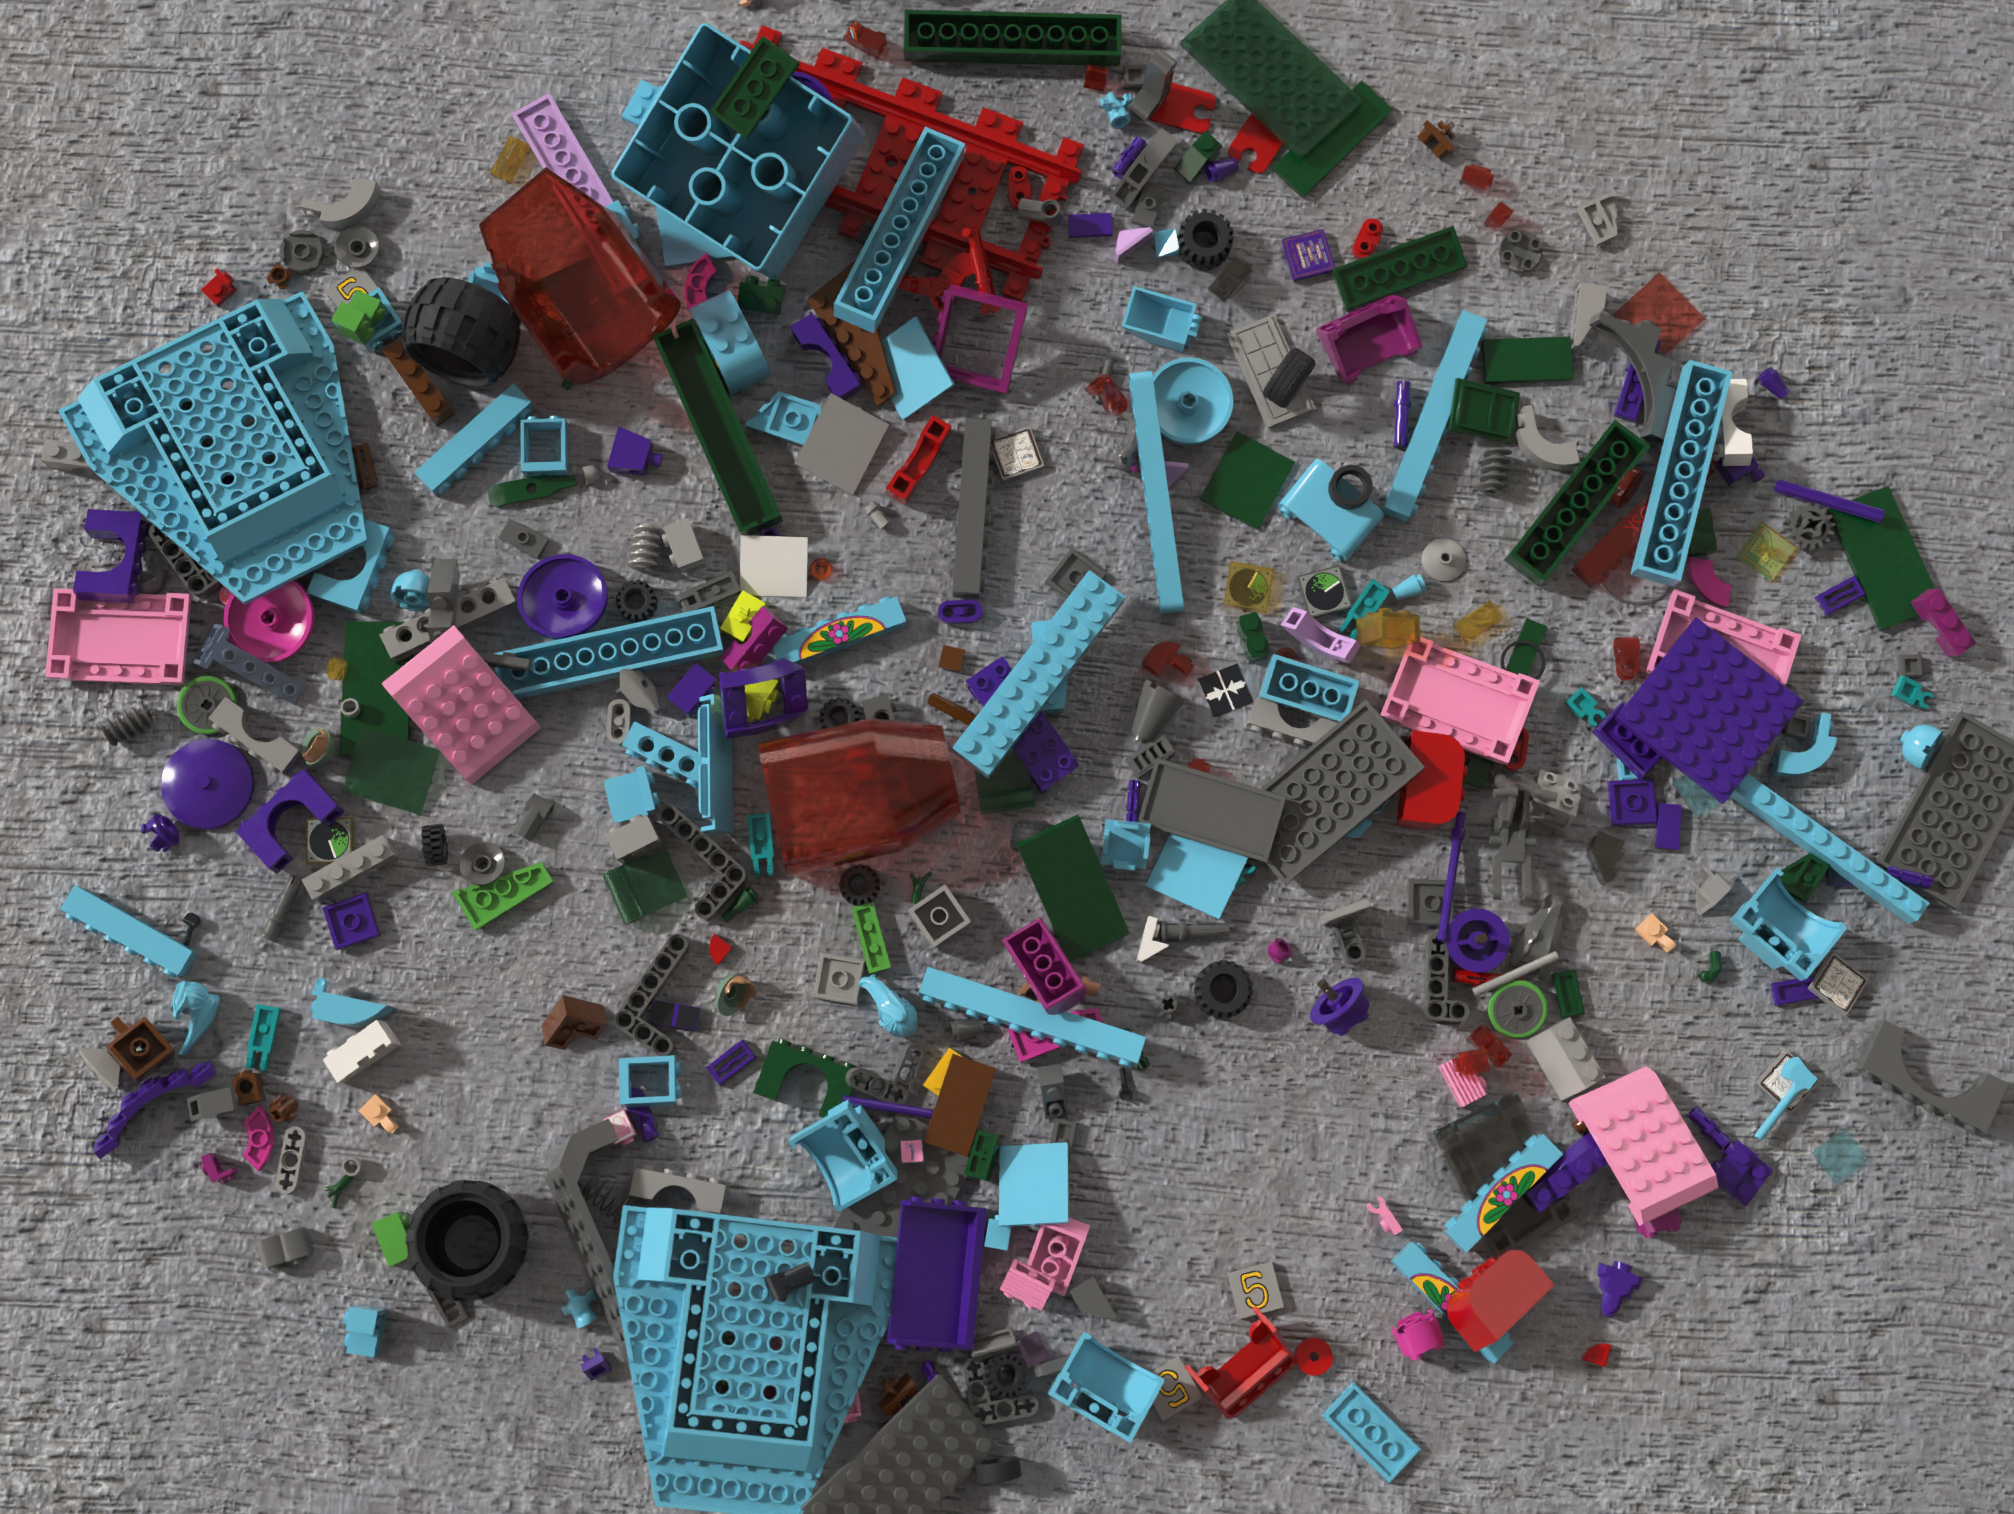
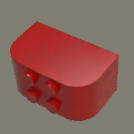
M1412 730L1405 737V745L1426 769L1400 790L1396 825L1421 829H1437L1455 817L1460 807V801H1464L1465 788H1462V781L1467 776V766H1464V750L1459 741L1450 735Z
M1510 1250L1497 1258L1492 1256L1484 1263L1478 1264L1471 1271L1472 1275L1466 1276L1457 1284L1459 1289L1448 1300V1317L1459 1334L1474 1352H1477L1498 1341L1554 1284L1527 1253L1520 1250Z

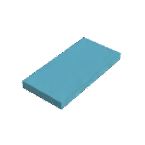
M1354 1382L1321 1415L1388 1483H1391L1422 1450Z

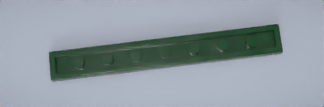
M1526 618L1517 641L1527 640L1540 646L1547 626ZM1527 644L1515 645L1506 670L1517 675L1520 673L1528 676L1537 650ZM1471 754L1467 764V776L1462 782L1483 789L1494 762Z

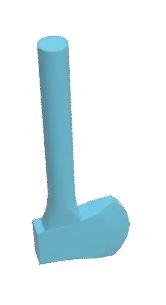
M1799 1057L1787 1060L1782 1067L1781 1076L1793 1083L1783 1099L1754 1134V1137L1759 1141L1763 1140L1794 1098L1803 1090H1810L1818 1079L1807 1069Z

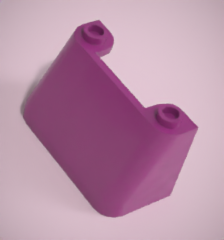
M1396 295L1381 298L1316 329L1318 338L1340 381L1346 384L1356 382L1358 376L1361 375V370L1396 354L1404 355L1405 357L1412 356L1417 353L1418 349L1423 347L1406 298Z

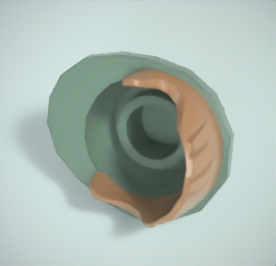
M322 727L312 729L307 734L302 746L301 755L306 764L311 766L324 765L334 758V754L337 751L334 737L328 730Z
M741 973L729 974L719 982L716 989V1008L718 1012L724 1016H731L739 1009L744 1008L745 1003L750 998L755 997L756 987L747 976Z

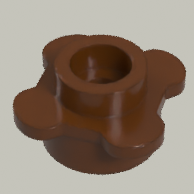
M276 264L270 270L267 281L269 284L277 285L279 289H286L287 282L293 278V272L286 270L280 264Z

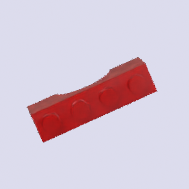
M934 415L931 416L922 430L911 455L904 465L896 471L886 487L887 496L904 506L907 505L951 435V425Z

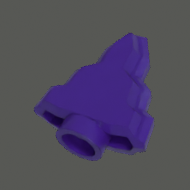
M1615 1260L1613 1266L1604 1263L1598 1264L1599 1288L1603 1293L1601 1299L1603 1316L1612 1318L1621 1309L1623 1301L1631 1298L1634 1290L1640 1289L1644 1278L1631 1272L1633 1266Z

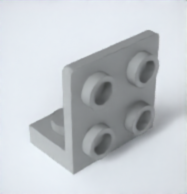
M1541 769L1536 783L1541 786L1542 790L1558 793L1556 802L1532 798L1530 801L1531 820L1567 832L1577 814L1582 784Z

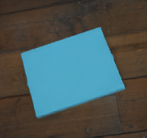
M656 207L660 229L659 237L662 242L666 268L693 264L706 253H708L711 260L734 257Z
M918 317L912 318L881 341L885 347V356L897 390V394L891 398V401L902 420L907 419L925 405L930 404L932 400L955 385Z
M1170 833L1145 886L1220 920L1232 892L1236 889L1235 886L1248 858L1228 850Z
M1068 1142L1000 1146L999 1227L1069 1223Z

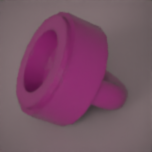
M1280 938L1275 939L1267 948L1269 957L1278 964L1283 963L1292 955L1290 945Z

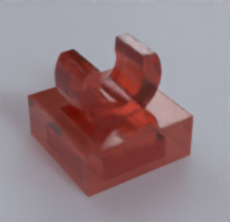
M1087 65L1083 88L1104 92L1109 69Z

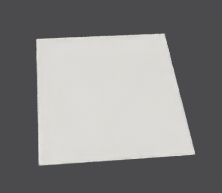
M741 535V592L743 590L750 595L807 597L808 537Z

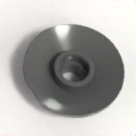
M353 226L345 229L340 233L335 243V253L338 259L350 268L368 266L376 259L379 252V241L376 235L370 229L363 226ZM357 248H363L361 252L356 253Z
M486 842L477 843L467 848L459 862L462 876L466 881L474 885H487L494 882L501 876L505 868V857L502 851L496 845ZM482 865H488L487 868L483 870L480 869Z

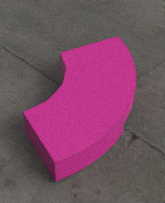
M708 253L701 256L689 270L684 286V296L688 310L708 300V285L711 279L718 274Z
M1695 557L1688 558V570L1691 581L1702 594V597L1716 606L1728 608L1731 585L1723 583L1716 576L1712 560Z
M259 1105L243 1121L248 1130L249 1142L242 1156L258 1171H261L267 1164L273 1151L274 1128L268 1113Z

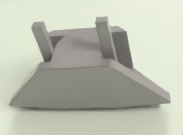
M622 669L620 671V687L615 689V692L621 691L631 701L629 703L630 707L634 705L649 710H658L657 692L653 683L640 670Z
M1705 866L1703 870L1710 877L1700 887L1693 880L1689 882L1697 890L1696 909L1698 915L1703 914L1716 905L1729 892L1736 880L1734 875H1721L1719 872L1714 875Z
M80 1048L78 1052L88 1069L104 1086L116 1091L118 1089L119 1076L123 1073L120 1070L122 1067L113 1059L107 1049Z

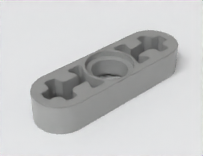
M291 1127L284 1135L276 1177V1188L283 1194L294 1193L299 1187L308 1140L307 1131L302 1127ZM297 1130L298 1135H301L302 1138L296 1141L295 1147H300V1151L288 1150V1146H294V1139H291V1134H295ZM291 1153L295 1154L298 1158V1162L294 1167H289L286 1164V1157ZM284 1169L288 1171L296 1170L295 1174H290L289 1181L293 1182V1185L289 1186L286 1190V1186L282 1185V1181L287 1180L288 1173H284Z

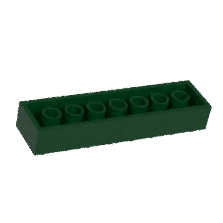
M1614 420L1504 561L1540 587L1647 452L1650 445L1617 420Z

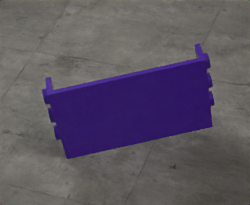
M910 1196V1201L901 1200L887 1343L895 1344V1349L909 1350V1346H916V1350L930 1351V1347H937L938 1352L951 1353L952 1349L973 1350L987 1208L966 1206V1201L952 1200V1205L945 1204V1199L931 1198V1203L924 1202V1197Z

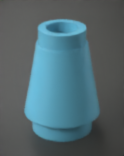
M1413 574L1392 588L1397 601L1422 595V592L1427 590L1420 574L1416 576Z

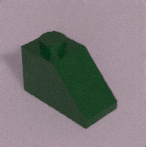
M1205 131L1190 146L1174 170L1190 184L1205 170V166L1210 161H1214L1220 155L1222 144L1208 131Z

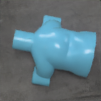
M1109 92L1105 99H1100L1102 108L1110 117L1112 128L1121 129L1130 123L1131 116L1126 108L1133 101L1131 93L1129 95L1124 94L1123 101L1117 100L1114 92Z
M574 1288L566 1291L569 1302L562 1306L561 1310L564 1316L572 1314L577 1329L598 1318L589 1305L596 1299L593 1291L586 1293L585 1296H578Z

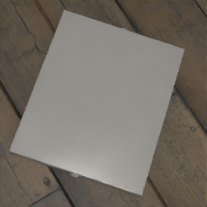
M830 393L794 464L821 478L822 481H827L853 495L889 424L863 411L862 408L856 407Z

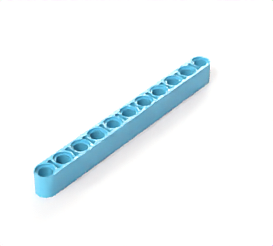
M1152 371L1129 373V386L1161 614L1184 611L1153 375Z

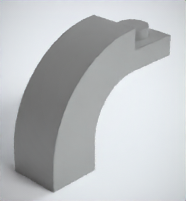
M355 177L350 193L341 202L323 204L303 199L300 207L307 217L319 220L324 228H347L359 223L371 213L378 201L381 189L375 181Z
M1532 405L1522 407L1517 415L1518 426L1522 428L1516 432L1515 438L1524 455L1533 463L1546 469L1568 470L1576 468L1580 463L1576 442L1555 444L1545 440L1537 430Z

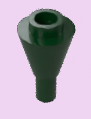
M744 886L732 903V907L721 916L722 919L727 923L737 913L739 914L759 904L757 900L759 898L758 893L752 887L746 888Z

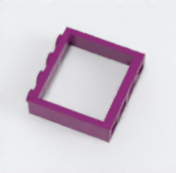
M951 284L948 290H944L942 303H945L944 311L939 312L937 319L940 329L939 333L935 332L932 345L936 346L935 350L940 359H942L955 296L1016 311L1001 379L944 364L952 380L1007 393L1029 304Z

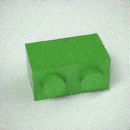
M396 1212L371 1223L388 1266H395L408 1260L407 1244L405 1243L406 1232L411 1224L408 1215H404L403 1212Z

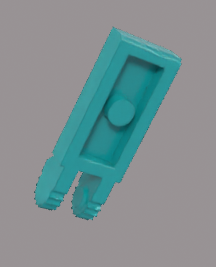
M1372 578L1347 613V618L1338 631L1341 633L1345 631L1352 619L1359 624L1350 634V638L1355 639L1361 629L1366 627L1390 590Z
M770 813L747 815L751 860H753L755 878H760L761 868L759 860L767 859V872L769 876H774V849Z
M261 1004L256 1005L247 1047L246 1068H253L256 1060V1051L263 1052L260 1070L267 1071L282 1008Z

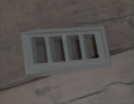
M1164 734L1125 759L1136 778L1153 769L1155 758L1150 752L1151 748L1161 759L1167 760L1175 755V750ZM1159 743H1161V745L1167 752L1166 754L1163 755V753L1157 746ZM1142 754H1146L1151 764L1148 765L1146 763V761L1142 757ZM1138 758L1143 766L1142 770L1139 769L1134 759Z

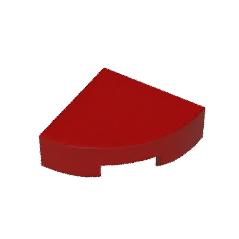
M714 933L710 940L709 951L713 961L719 966L732 947Z
M1606 1343L1595 1344L1586 1350L1581 1360L1606 1367L1612 1345Z

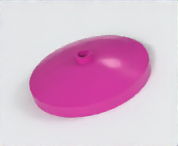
M295 580L247 605L231 593L224 610V626L230 629L228 639L231 644L265 663L282 662L296 655L306 645L314 628L315 612L313 603L306 590Z

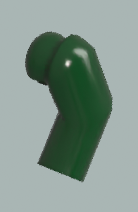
M1719 951L1709 953L1710 967L1708 971H1701L1699 976L1701 982L1711 984L1720 974L1722 964L1721 952Z

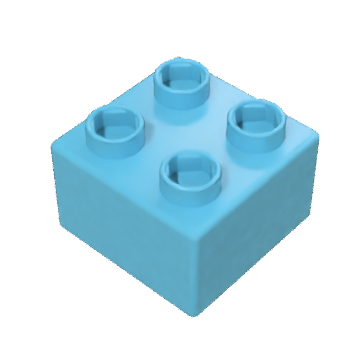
M702 23L612 170V178L752 269L772 280H776L782 274L865 139L866 133L849 113L791 77L748 140L711 114L710 110L751 51L710 24Z

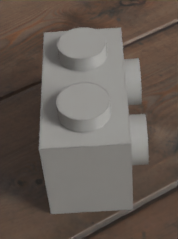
M688 518L663 527L665 534L661 536L665 547L670 546L673 554L669 555L673 568L678 567L681 573L706 564Z

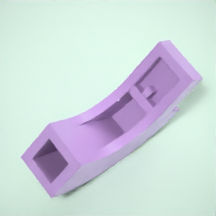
M1292 607L1281 624L1288 633L1302 644L1337 663H1340V661L1350 663L1361 646L1357 640L1334 633L1320 624L1307 611Z

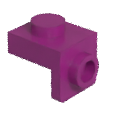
M208 1153L201 1157L203 1161L201 1168L206 1176L209 1175L211 1183L220 1182L221 1185L234 1179L233 1175L239 1173L237 1168L223 1171L216 1153Z

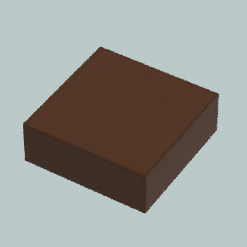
M943 645L938 668L960 673L965 650Z

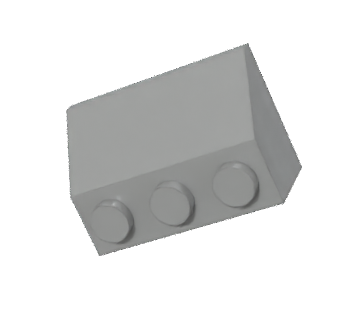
M1570 1017L1562 1019L1525 1041L1560 1101L1587 1089L1605 1078Z

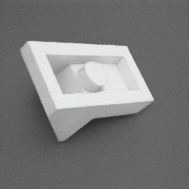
M1148 916L1136 962L1141 963L1170 946L1152 940L1153 937L1157 938L1160 928V925L1156 924L1158 918Z

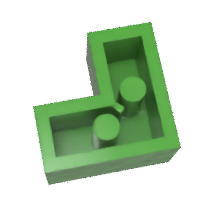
M357 290L349 305L341 301L331 322L341 335L365 346L367 341L373 338L378 321L381 322L384 318L386 307L381 300Z

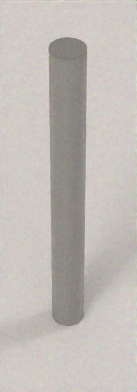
M1556 951L1472 988L1475 997L1555 962L1559 960Z

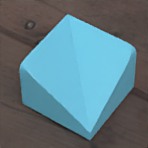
M1176 229L1154 232L1153 240L1157 258L1179 254Z

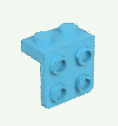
M645 766L637 767L636 772L605 780L604 786L612 819L615 823L628 821L639 814L648 816L658 813L659 798L657 792L653 793L651 784H655L653 774Z

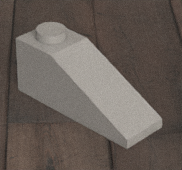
M1580 283L1577 287L1571 332L1572 352H1575L1592 327L1589 325L1591 317L1602 312L1604 307H1607L1609 302V294L1606 293L1607 286Z

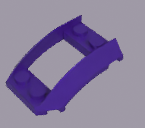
M780 658L776 662L757 667L740 669L729 673H719L725 739L750 736L791 724L808 709L805 669L795 662ZM781 677L784 714L771 719L748 723L745 685Z

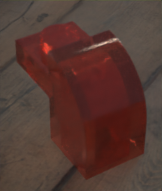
M1161 642L1155 645L1141 663L1142 667L1160 678L1169 664L1187 677L1194 668L1189 657L1184 654H1177L1181 645L1175 642Z

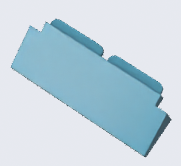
M711 694L699 697L700 702L711 704L701 705L698 709V753L702 757V764L698 768L699 812L702 814V818L712 819V825L701 827V832L733 834V738L725 739L721 696Z

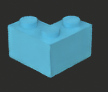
M360 1304L351 1306L349 1310H346L343 1323L346 1325L345 1331H350V1333L346 1334L344 1346L347 1347L346 1353L368 1357L379 1356L388 1309Z

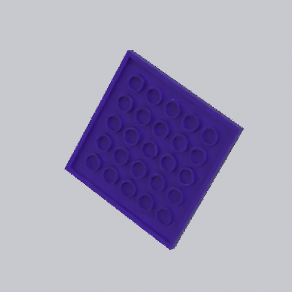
M1695 617L1615 717V720L1723 804L1804 700Z

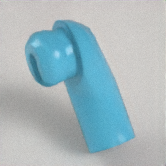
M1366 818L1345 837H1360L1373 825L1372 822Z

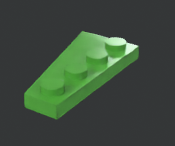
M541 862L500 876L490 884L471 885L470 887L453 891L452 894L474 930L477 931L550 886L554 881Z

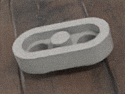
M616 699L608 706L606 734L613 744L621 745L630 730L631 707L625 700ZM623 708L624 713L622 715H617V709ZM621 730L623 734L621 737H615V732Z

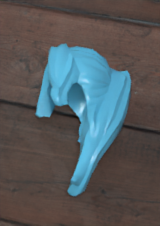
M872 973L869 977L861 978L858 983L859 986L868 990L882 1014V1020L879 1021L880 1026L896 1037H909L914 1034L918 1027L917 1011L914 1006L884 985L876 977L875 973Z
M186 981L178 983L170 1009L173 1011L175 1019L181 1018V1013L185 1008L189 1009L191 1015L187 1039L178 1053L181 1056L188 1054L195 1042L211 1026L218 1010L220 997L208 993V988L200 983Z

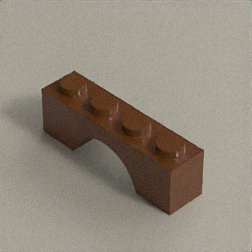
M399 338L382 351L433 423L438 427L455 414L423 368L408 356L402 346V339Z

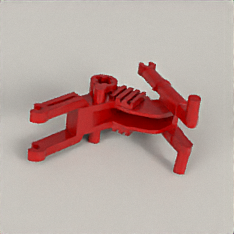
M972 226L962 230V235L969 239L970 252L956 255L943 268L940 277L904 275L898 288L930 297L933 307L943 311L945 304L942 303L940 296L944 295V290H948L951 284L963 287L966 279L975 273L977 280L975 283L978 285L979 291L995 295L993 277H991L979 228ZM982 302L981 311L983 315L1000 310L998 306Z

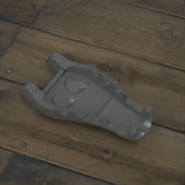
M1554 894L1545 897L1540 910L1518 935L1509 966L1516 969L1520 960L1530 963L1556 951L1559 957L1564 922L1570 907L1566 899ZM1557 961L1541 967L1538 979L1545 981Z

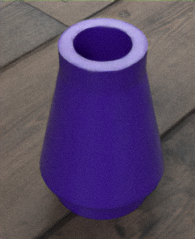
M1235 158L1210 161L1205 166L1207 179L1210 182H1219L1239 169L1238 162Z
M1769 367L1757 378L1761 386L1779 399H1782L1790 392L1777 369L1774 370L1772 367Z

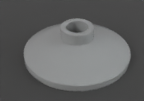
M1439 538L1431 541L1425 547L1421 562L1424 571L1429 577L1436 581L1448 582L1456 579L1463 572L1466 556L1464 550L1457 542L1447 538ZM1447 555L1449 561H1443L1441 556Z

